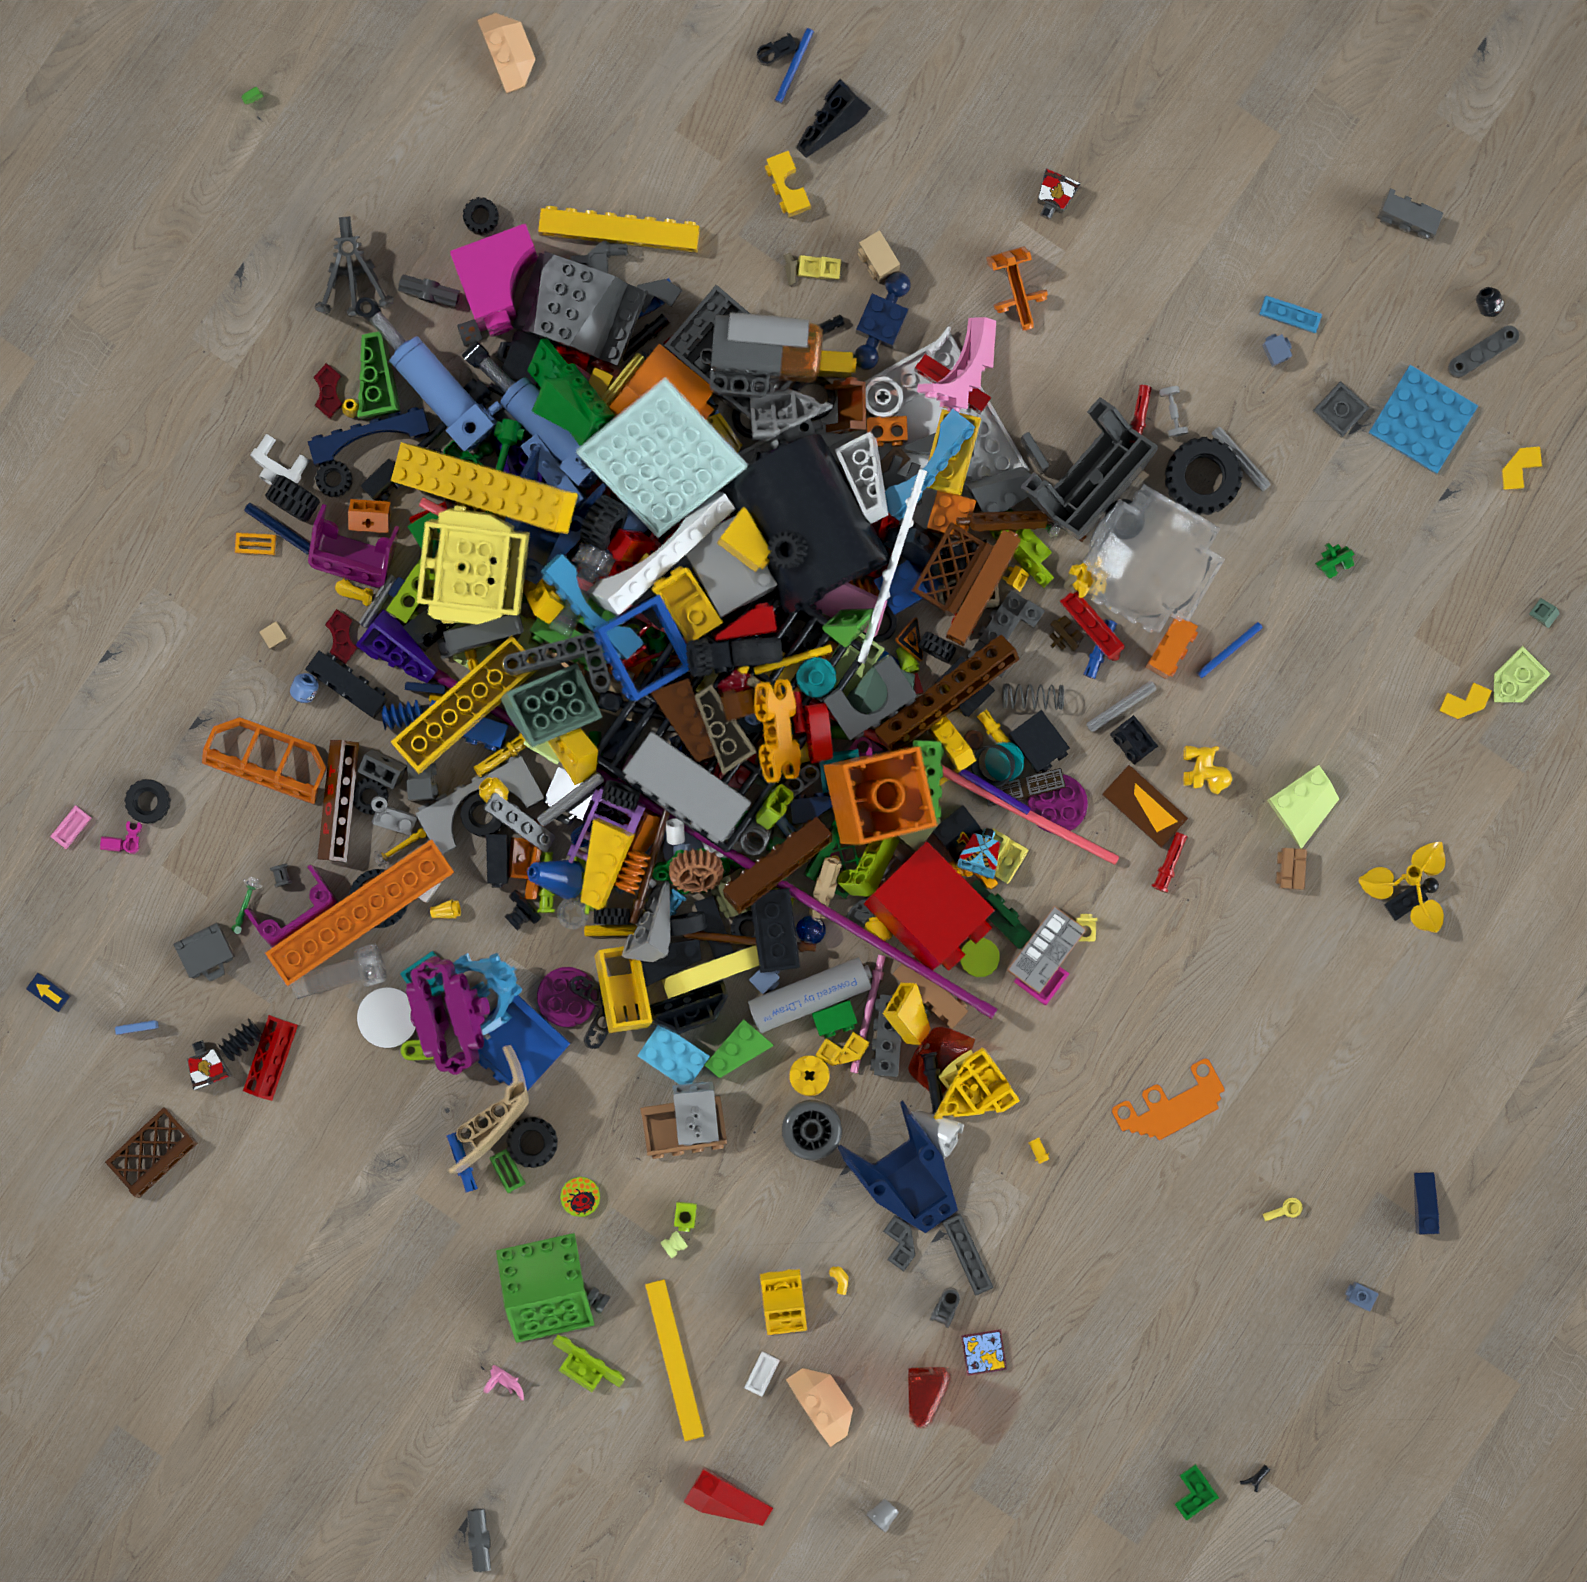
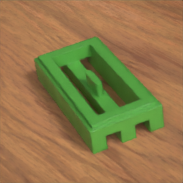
M507 1148L489 1157L507 1193L526 1184L514 1160L510 1157ZM505 1154L520 1183H516L502 1155ZM496 1158H499L513 1185L512 1187H509L495 1160Z

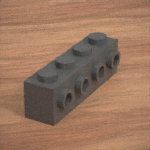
M880 995V999L876 998L875 1010L879 1011L878 1019L874 1018L873 1030L877 1031V1038L872 1040V1051H875V1059H871L870 1071H874V1075L898 1077L901 1036L883 1015L893 996Z

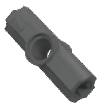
M404 274L400 278L398 292L416 296L418 299L429 303L437 302L455 308L460 296V290L442 286L433 280H421Z
M485 1509L468 1510L469 1549L472 1551L474 1572L491 1570L489 1552L491 1544L489 1530H487Z

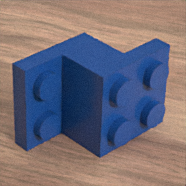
M908 560L896 567L889 588L890 598L887 599V605L893 615L908 607L911 608L924 600L911 591L923 570ZM883 576L873 581L879 592L884 580ZM932 579L934 589L937 591L938 586L943 584L936 579ZM929 580L922 582L918 589L924 593L931 592Z

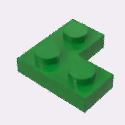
M1196 1464L1179 1475L1190 1492L1174 1503L1186 1521L1219 1498Z

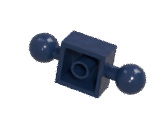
M894 272L887 277L885 287L888 294L885 299L873 293L871 294L856 328V334L868 338L866 344L859 346L854 352L853 358H857L856 365L860 369L869 370L874 368L879 360V354L876 350L878 344L892 349L909 309L896 303L898 298L905 296L911 287L909 277L902 272Z

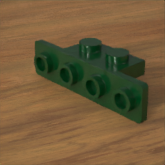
M975 880L971 886L994 909L987 918L1018 949H1021L1032 937V934L1020 923L1018 919L1020 915L1012 907L1008 909L1003 904L1005 900L998 893L995 895L990 893L978 880Z

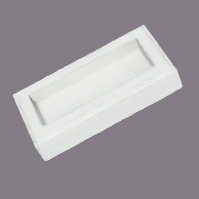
M762 1351L744 1388L763 1397L780 1360Z

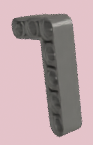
M593 633L513 653L506 656L503 661L506 673L515 676L585 657L594 689L599 693H604L611 686L601 645L599 646L596 643V646L593 648H588L585 645L588 640H596ZM569 645L577 647L574 653L566 652V648ZM550 650L557 652V656L553 659L546 656ZM531 655L538 657L537 662L534 664L527 662L528 657ZM600 659L602 663L599 667L591 666V661ZM510 661L518 662V666L515 669L507 667ZM599 678H605L607 683L600 687L596 685V681Z

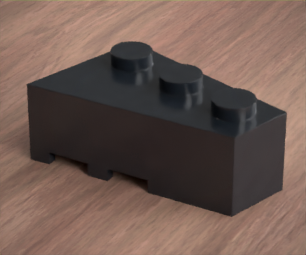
M692 940L670 943L669 951L664 958L654 962L641 961L646 987L701 961L700 941Z

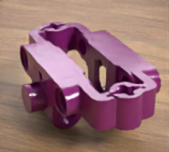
M433 956L411 971L412 982L406 985V994L411 1008L410 1019L412 1025L417 1029L425 1057H434L439 1071H448L453 1075H458L479 1060L478 1049L484 1046L480 1025L485 1020L484 1015L489 1014L490 1005L486 997L479 998L476 988L470 989L465 974H456L451 960H441L439 957ZM439 973H442L445 1000L455 1036H458L461 1049L464 1051L456 1053L450 1059L447 1055V1045L444 1038L445 1031L450 1025L441 995H432L430 985L426 980L432 979Z

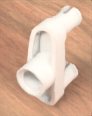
M266 434L257 449L254 448L250 454L264 468L259 477L272 485L278 475H283L298 484L302 478L300 475L310 461L306 457L299 455L291 469H286L271 460L267 454L275 443V439Z

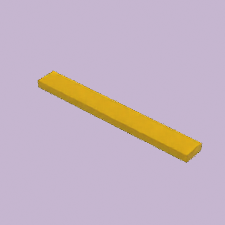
M665 1279L647 1283L645 1286L684 1440L689 1441L704 1437Z

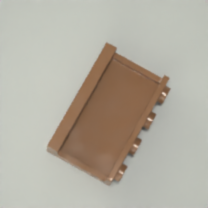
M720 1095L715 1096L719 1141L711 1143H694L690 1146L678 1144L674 1103L641 1107L647 1156L652 1155V1159L663 1158L664 1153L672 1152V1156L684 1154V1150L692 1149V1153L704 1151V1147L712 1146V1150L724 1148L723 1144H727Z

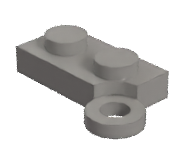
M376 796L372 799L371 807L376 811L372 820L374 825L411 835L417 820L416 815L388 807L386 799L382 796ZM381 801L383 805L376 807V802Z

